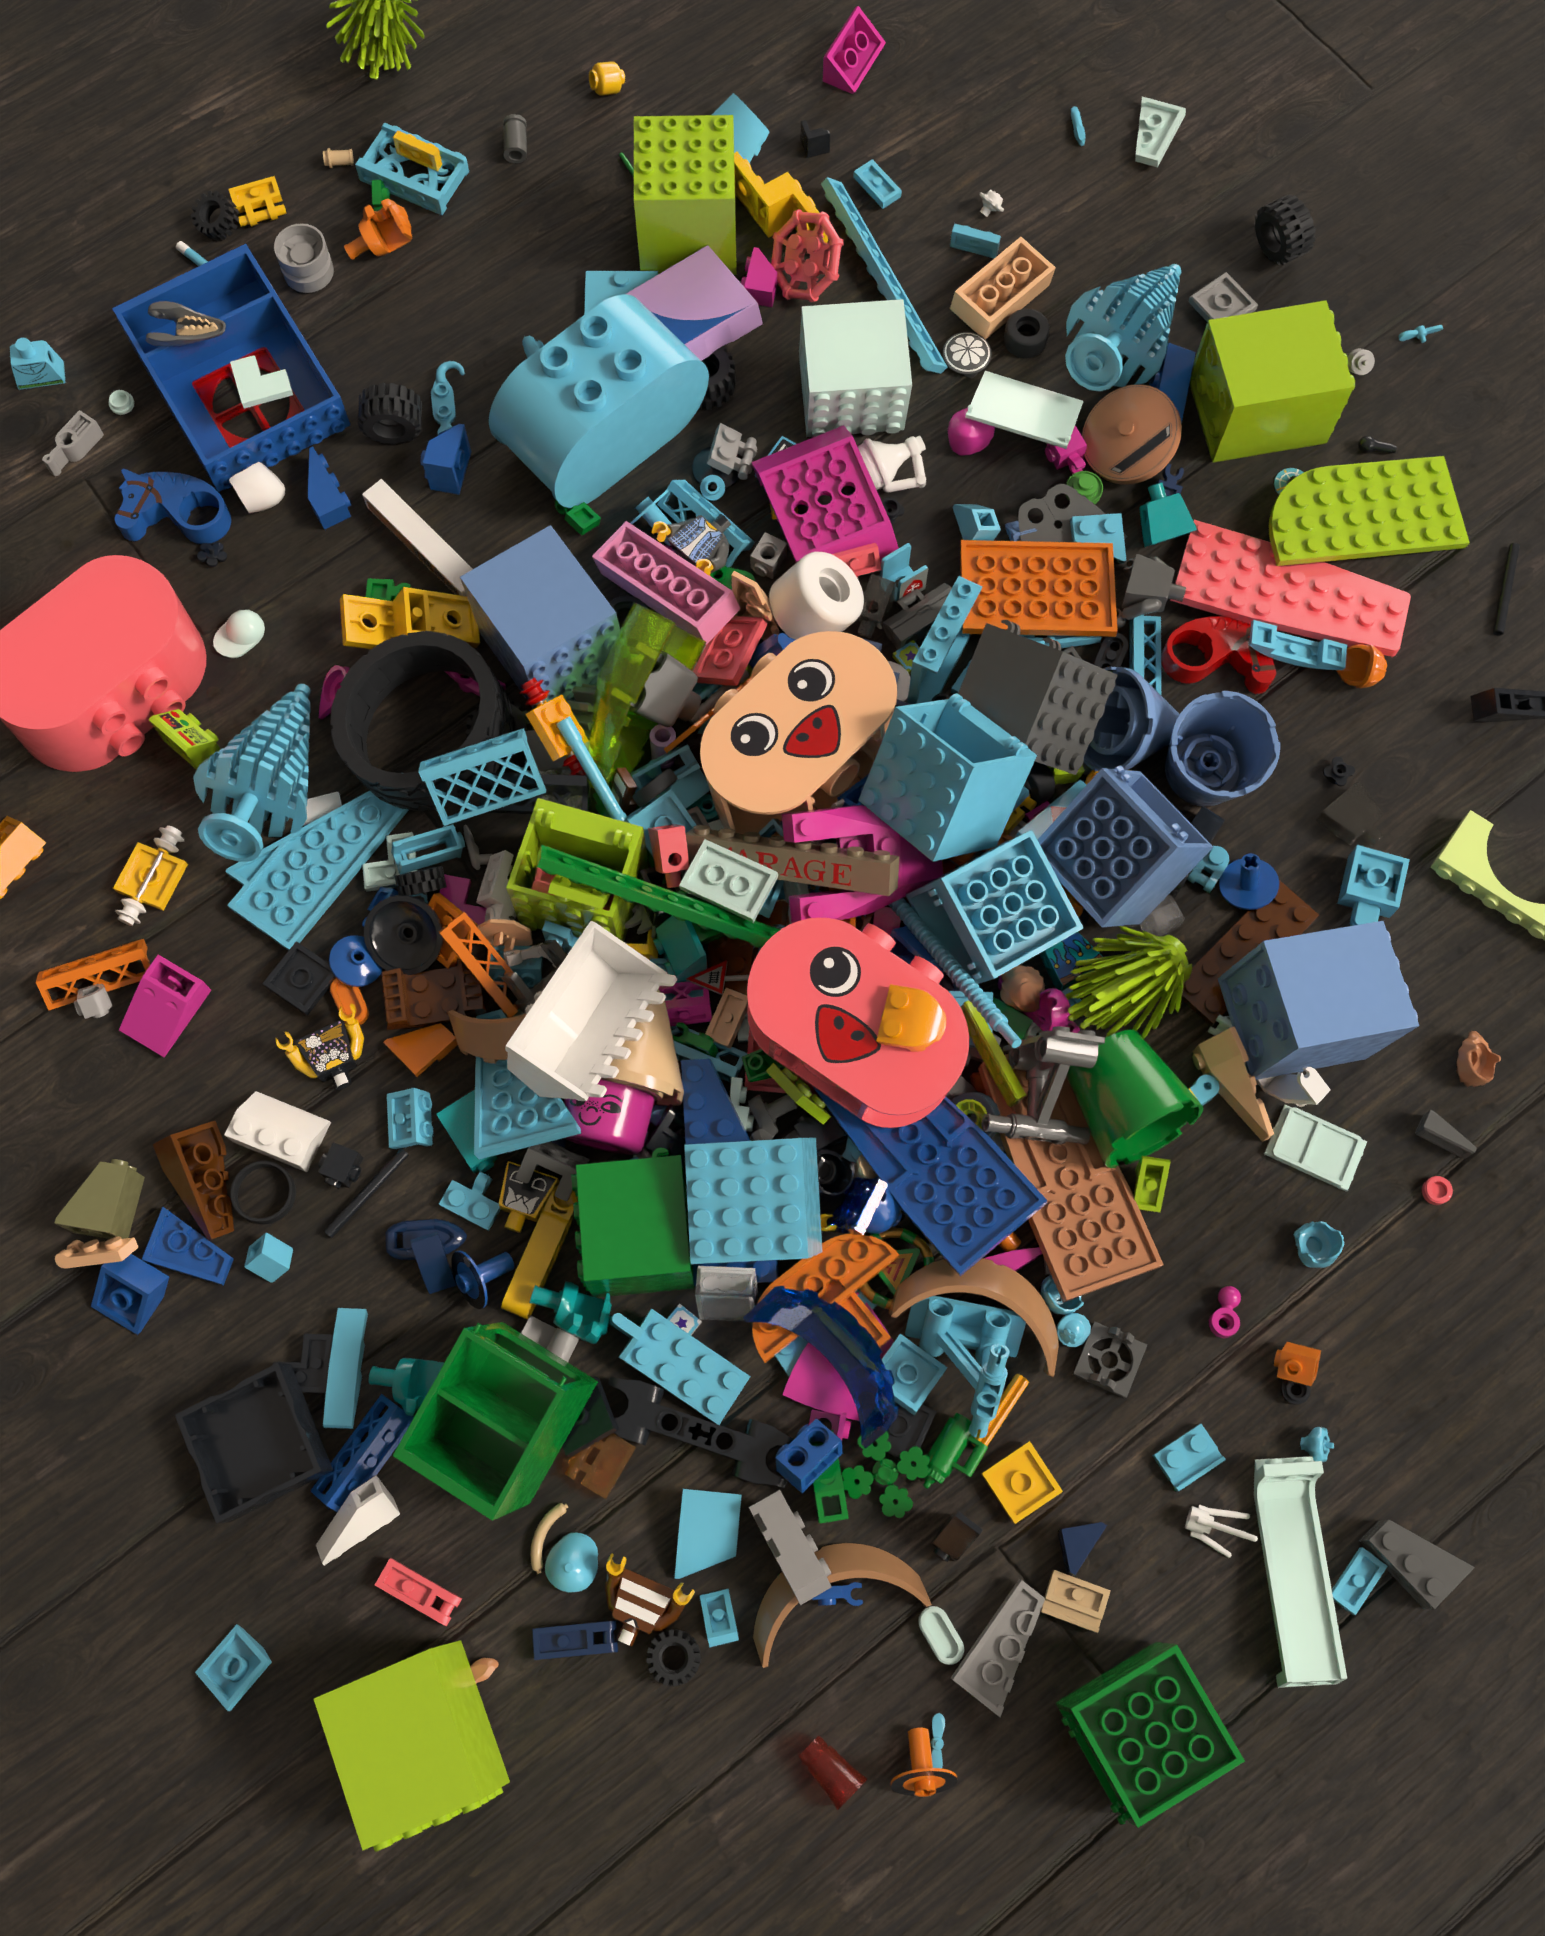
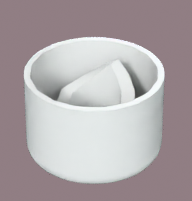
M811 552L803 556L774 582L770 589L769 602L772 614L780 628L790 638L799 639L817 632H843L861 615L864 596L858 578L845 562L826 552Z

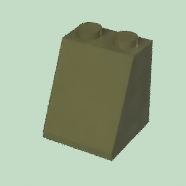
M111 1159V1163L100 1161L58 1214L55 1224L76 1234L105 1239L114 1237L129 1238L145 1177L136 1172L137 1168L128 1166L126 1161Z

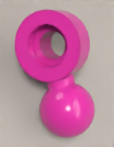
M1225 1286L1219 1291L1218 1301L1222 1308L1216 1310L1209 1319L1211 1331L1220 1338L1231 1337L1240 1327V1319L1237 1313L1233 1311V1308L1239 1305L1241 1294L1233 1286ZM1219 1320H1224L1227 1323L1226 1329L1220 1327Z

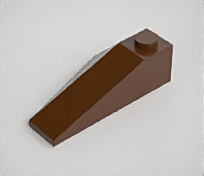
M216 1121L169 1135L154 1143L153 1147L162 1170L208 1241L233 1232L231 1198L227 1196L226 1187L229 1175L228 1171H225L223 1157L226 1155V1146Z

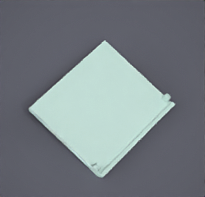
M985 371L974 398L968 406L965 418L1067 449L1083 401Z

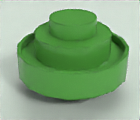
M1076 472L1070 476L1066 484L1077 490L1080 495L1085 496L1093 504H1096L1102 496L1103 484L1101 479L1092 472Z

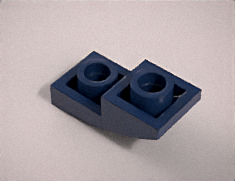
M438 1231L411 1239V1246L429 1294L456 1286V1280Z

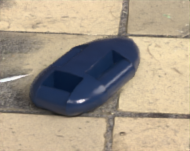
M441 1219L402 1221L387 1229L385 1233L386 1252L396 1259L414 1260L416 1258L410 1240L438 1231L447 1255L465 1242L467 1234L456 1224ZM397 1234H403V1249L397 1248Z

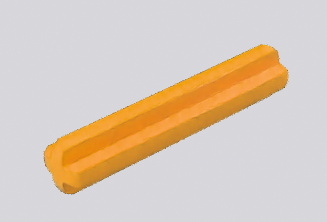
M1016 1374L1001 1396L996 1417L989 1423L987 1436L979 1438L981 1431L979 1429L975 1439L988 1446L1027 1387L1029 1381L1020 1374Z

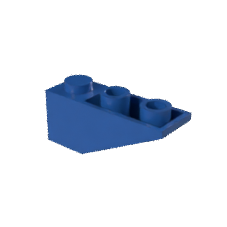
M312 446L309 448L308 499L315 515L325 530L351 517L348 510L351 503L345 492L340 493L337 487L340 484L334 473L329 474L326 468L329 465L323 454L318 455Z

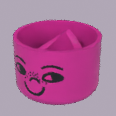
M600 1079L598 1085L605 1086L607 1089L603 1097H589L587 1101L564 1099V1104L581 1128V1134L564 1139L586 1147L618 1154L635 1155L642 1151L655 1101L652 1095L630 1086Z

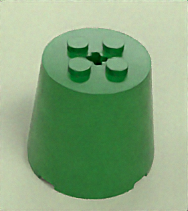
M1124 1030L1106 1037L1105 1044L1098 1045V1056L1094 1067L1084 1068L1070 1065L1066 1075L1100 1156L1108 1168H1116L1120 1161H1123L1125 1165L1140 1160L1142 1156H1148L1179 1137L1182 1134L1180 1128L1187 1122L1189 1125L1194 1124L1203 1112V1106L1136 1030Z

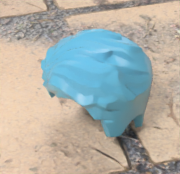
M1326 1222L1306 1223L1293 1234L1296 1242L1295 1245L1298 1249V1256L1304 1265L1310 1268L1330 1266L1338 1258L1344 1247V1237L1341 1235V1232L1333 1229Z

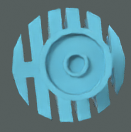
M1171 264L1169 267L1165 266L1149 271L1146 275L1139 274L1125 280L1113 282L1104 291H1099L1100 287L1084 292L1072 305L1066 322L1067 336L1080 319L1084 324L1073 342L1068 346L1065 357L1068 371L1079 385L1093 391L1107 390L1112 386L1125 387L1142 365L1146 369L1135 384L1140 385L1146 383L1160 370L1167 350V337L1170 331L1169 327L1173 318L1180 282L1181 268L1179 265ZM1126 356L1129 359L1123 366L1122 359Z
M298 684L294 692L284 695L281 700L272 705L270 711L266 710L250 725L245 727L240 734L234 736L225 748H222L219 752L216 751L198 766L193 779L196 793L203 803L207 796V789H213L211 812L213 814L203 818L198 827V833L203 843L214 853L238 862L252 861L258 858L263 849L261 833L264 828V822L267 821L270 812L272 813L268 837H282L286 821L289 818L293 819L291 833L300 831L307 820L310 701L308 697L311 693L307 685ZM234 798L232 814H226L227 804L229 805L231 799Z

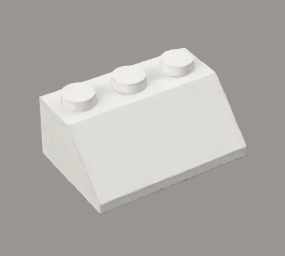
M256 1091L236 1110L224 1135L236 1144L308 1172L331 1122Z

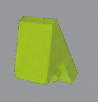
M1142 1156L1135 1168L1137 1179L1133 1196L1140 1210L1161 1212L1170 1160Z

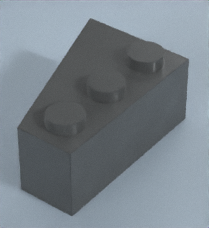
M1391 1520L1378 1521L1359 1540L1372 1555L1388 1566L1386 1570L1423 1609H1436L1475 1568Z

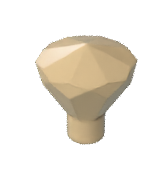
M862 1155L859 1156L855 1163L854 1178L859 1177L869 1180L875 1178L877 1175Z

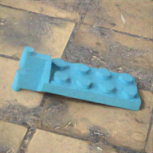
M650 1309L639 1326L621 1313H616L610 1317L609 1324L630 1338L619 1355L620 1359L715 1424L720 1425L751 1376L653 1309Z

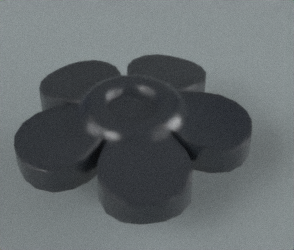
M215 542L213 546L210 543L201 544V551L197 554L198 560L200 562L207 561L209 567H216L218 561L224 562L227 559V553L223 551L224 547L220 542Z

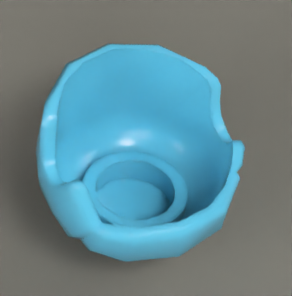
M1051 1274L1043 1280L1040 1294L1049 1310L1054 1314L1067 1315L1083 1306L1084 1302L1081 1301V1296L1063 1302Z

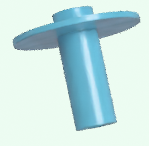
M668 489L654 502L649 497L644 499L635 508L639 515L630 524L636 522L641 516L652 528L654 523L658 521L664 522L667 525L672 524L655 505L669 492ZM666 537L664 542L667 544V546H670V543L668 541L669 538Z

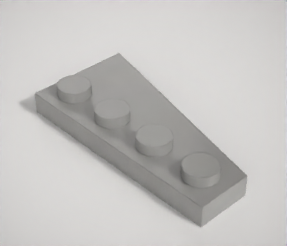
M1021 1579L1014 1585L951 1676L953 1681L999 1717H1001L1004 1709L1003 1704L1006 1696L1012 1688L1013 1678L1019 1662L1021 1663L1028 1638L1032 1635L1045 1601L1043 1596Z

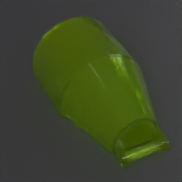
M633 603L597 676L588 751L610 790L616 768L626 767L631 775V772H633L645 754L642 748L649 739L651 730L658 725V723L630 711L629 707L631 702L637 703L638 697L661 651L667 652L692 671L706 644V641L676 627L675 622L636 603Z

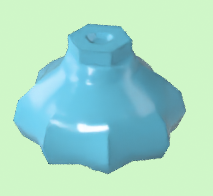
M1315 1427L1308 1436L1302 1437L1300 1442L1301 1450H1305L1310 1456H1313L1314 1461L1326 1462L1330 1452L1329 1448H1334V1443L1330 1442L1327 1429L1324 1427Z

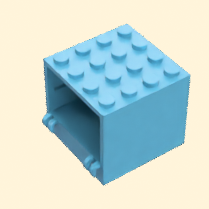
M958 693L945 700L895 707L858 801L933 862L994 848L998 844L1037 755L1028 749L1025 743L1020 742L1017 737L1011 736L971 706V703L963 699Z
M1032 830L982 853L906 894L914 912L921 917L926 926L933 931L938 940L945 945L950 954L954 956V959L962 965V968L970 974L977 984L995 979L1083 929L1075 910ZM951 980L956 991L960 990V988L957 987L956 984Z
M816 1138L684 1145L691 1264L808 1259L822 1253Z

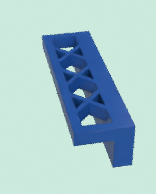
M381 1394L331 1462L333 1471L320 1477L311 1489V1492L326 1506L338 1513L353 1490L378 1474L399 1445L414 1417L406 1415L402 1408ZM387 1405L389 1408L384 1413V1415L381 1418H379V1414ZM368 1432V1437L361 1443L362 1437ZM350 1457L349 1463L346 1467H343L345 1460ZM330 1481H333L330 1489L324 1494L323 1491Z

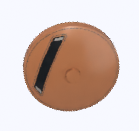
M1129 385L1109 393L1092 409L1083 428L1082 437L1087 444L1084 456L1088 464L1100 477L1116 484H1135L1155 476L1171 461L1180 443L1182 425L1177 408L1165 393L1147 385Z

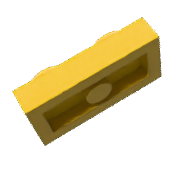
M397 130L393 136L397 154L438 172L442 166L439 148L431 143H425L416 139L411 134H405Z

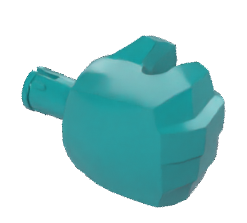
M568 1281L565 1282L563 1290H560L559 1293L538 1287L537 1285L534 1286L529 1303L554 1309L555 1317L553 1323L562 1330L591 1344L597 1343L601 1335L607 1333L612 1306L609 1293L606 1294L604 1300L578 1293L579 1286Z
M402 1358L396 1370L374 1366L370 1370L369 1384L392 1387L394 1400L402 1405L406 1415L414 1416L444 1362Z

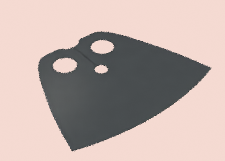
M1058 484L1047 491V495L1042 499L1034 498L1021 505L1018 514L1019 531L1023 532L1034 528L1037 530L1020 535L1021 541L1072 542L1070 519L1073 516L1103 515L1105 513L1085 496L1080 495L1074 488L1066 484ZM1060 493L1066 494L1070 499V504L1065 509L1058 508L1054 503L1055 496ZM1038 508L1043 512V520L1040 523L1035 524L1028 519V512L1031 509ZM1056 520H1060L1063 524L1059 529L1054 527Z

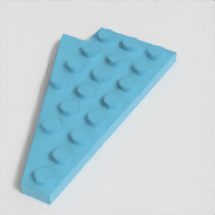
M371 791L364 793L302 827L300 831L291 833L262 849L258 858L252 861L238 862L227 868L225 872L243 885L227 906L289 951L296 941L300 943L362 868V864L368 861L386 839V836L390 834L409 810L390 805L380 800Z

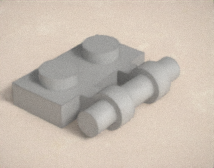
M720 423L714 434L707 464L728 475L734 469L739 472L738 477L740 479L746 480L748 474L753 469L751 462L757 453V441L755 438L750 437L744 443L740 441L741 433ZM737 454H739V455L743 456V458L740 459V458H738V457H736V456H737Z

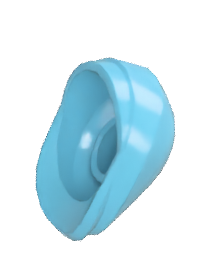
M569 1533L552 1548L546 1560L545 1573L550 1583L557 1589L568 1593L586 1589L593 1582L597 1573V1546L589 1536L582 1533Z

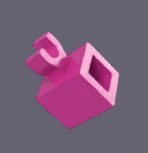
M1074 426L1067 449L1047 443L1045 449L1047 459L1054 463L1057 470L1069 465L1073 475L1076 472L1083 471L1082 468L1086 466L1083 458L1087 444L1076 426Z

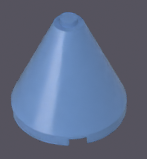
M1106 667L1103 669L1117 674L1115 687L1105 704V711L1098 721L1094 731V738L1088 745L1084 755V763L1094 771H1100L1102 768L1115 769L1120 765L1125 770H1129L1169 745L1173 726L1180 714L1136 671L1125 667Z

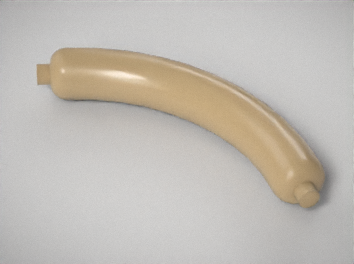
M559 1503L542 1518L536 1528L532 1539L530 1556L532 1570L536 1571L537 1574L542 1573L541 1569H543L542 1549L546 1534L553 1523L566 1513L567 1503Z

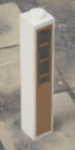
M382 479L365 491L362 495L367 508L455 595L466 596L460 576L473 569Z

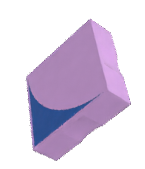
M708 245L626 293L636 297L701 361L718 348L734 342L763 324L756 300Z

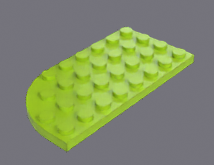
M1444 456L1334 465L1306 471L1295 477L1282 490L1273 505L1269 519V537L1277 566L1466 548L1470 543Z

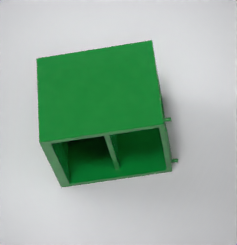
M504 1322L486 1325L477 1323L476 1326L463 1329L395 1450L393 1457L493 1521L531 1503L598 1381Z

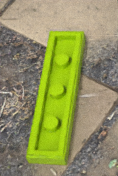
M969 1000L964 1002L960 1008L967 1022L969 1036L1007 1105L1012 1107L1018 1104L1026 1096V1093L984 1017L972 1005V1002Z

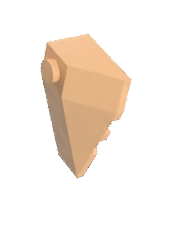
M734 571L731 575L732 591L740 606V610L734 616L763 617L768 624L761 637L764 641L773 634L779 635V628L772 614L768 596L758 583Z
M1235 1026L1198 1044L1192 1056L1198 1070L1201 1069L1203 1075L1214 1076L1219 1083L1220 1089L1218 1093L1262 1142L1268 1140L1274 1135L1263 1101L1260 1098L1256 1099L1257 1082L1255 1076H1251L1247 1072L1245 1062L1249 1061V1058Z

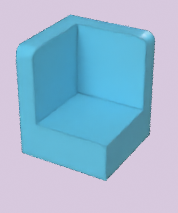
M265 1233L249 1246L244 1267L265 1280L274 1282L289 1270L293 1248L272 1235Z

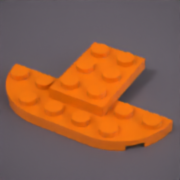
M852 1233L839 1235L822 1243V1253L808 1259H801L772 1282L759 1298L753 1317V1338L763 1362H768L809 1328L845 1374H848L891 1339L890 1335L855 1291L899 1257L896 1250L886 1242L873 1236L855 1235Z

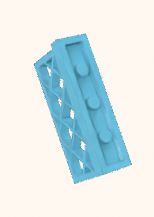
M524 728L422 761L418 771L422 781H425L444 826L546 793L545 785L527 743ZM524 751L527 761L523 768L509 762L512 754ZM495 761L503 765L498 776L483 770L486 763ZM506 767L520 773L516 784L501 778ZM468 769L477 773L472 785L458 779L461 771ZM526 775L535 779L538 787L527 790L520 787L519 784L523 776ZM480 776L495 781L490 793L476 787ZM443 778L450 781L451 785L447 793L436 789L433 780ZM498 783L513 789L509 797L501 798L493 794ZM455 784L469 790L464 801L450 795ZM472 792L487 797L484 805L477 807L468 803ZM447 800L462 806L459 813L447 816L444 809Z

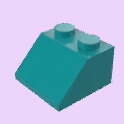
M672 915L655 929L657 938L653 940L655 948L659 955L664 954L667 961L664 963L667 974L676 976V983L687 982L686 978L707 969L706 953L691 921H681Z

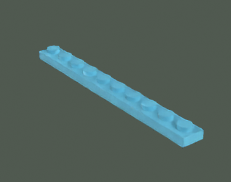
M827 177L821 183L826 192L825 197L836 210L835 215L846 227V234L857 247L856 252L867 264L866 269L875 278L878 290L887 300L904 299L909 344L920 357L921 366L926 371L941 374L947 368L946 363L842 182Z

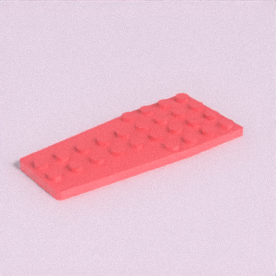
M1194 520L1197 530L1189 533L1175 582L1176 585L1186 587L1185 595L1182 602L1172 599L1170 601L1220 616L1230 617L1251 624L1253 620L1277 626L1278 631L1317 640L1328 639L1346 644L1347 647L1358 644L1373 645L1383 655L1394 657L1399 651L1411 598L1409 593L1326 562L1277 566L1271 542Z

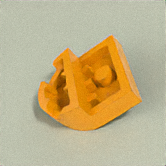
M890 984L876 1041L884 1045L906 1048L911 1052L924 1051L926 1047L935 1041L938 1042L946 1028V1015L938 1001L923 990Z

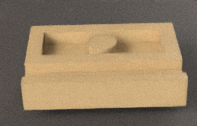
M1052 1570L1044 1597L1045 1601L1040 1612L1098 1633L1110 1590Z

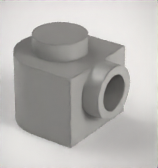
M95 984L79 989L77 1000L74 1001L78 1015H83L85 1019L92 1016L93 1018L105 1016L109 1012L108 1009L112 1007L111 1000L103 984Z

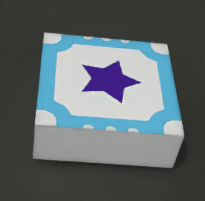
M681 1304L667 1318L689 1335H692L702 1323L700 1319Z

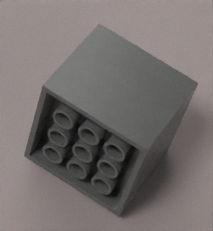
M1009 620L1001 621V623L1008 625L1007 630L986 623L958 694L1011 736H1015L1020 742L1025 743L1028 749L1037 755L1035 762L1076 775L1084 762V755L1088 745L1094 738V731L1098 721L1104 714L1108 697L1115 687L1117 674L1061 651V644L1051 638L1042 639L1049 643V646L1020 636V626Z

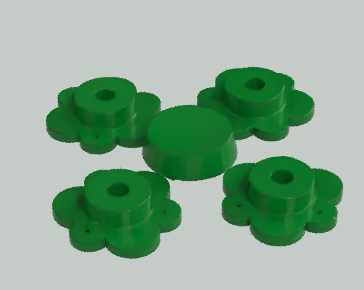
M869 1427L866 1430V1434L859 1436L858 1445L863 1448L862 1453L865 1457L872 1456L878 1462L873 1467V1474L869 1471H864L861 1465H857L855 1468H845L842 1472L844 1490H848L851 1498L858 1499L862 1494L867 1495L870 1493V1485L875 1478L878 1483L888 1485L885 1493L881 1494L879 1498L880 1503L883 1504V1514L888 1517L895 1514L897 1518H902L905 1515V1511L912 1509L913 1501L910 1497H907L908 1490L906 1488L899 1489L892 1483L897 1480L898 1471L901 1474H906L909 1480H915L916 1477L925 1478L929 1473L927 1465L930 1462V1458L927 1455H923L920 1447L913 1446L909 1451L904 1450L900 1453L901 1460L897 1465L890 1459H884L886 1452L891 1449V1443L887 1441L889 1434L885 1429H878L876 1431L873 1427Z

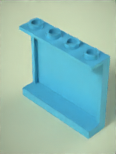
M958 576L913 660L907 703L931 702L935 695L942 692L972 635L962 634V625L983 586Z

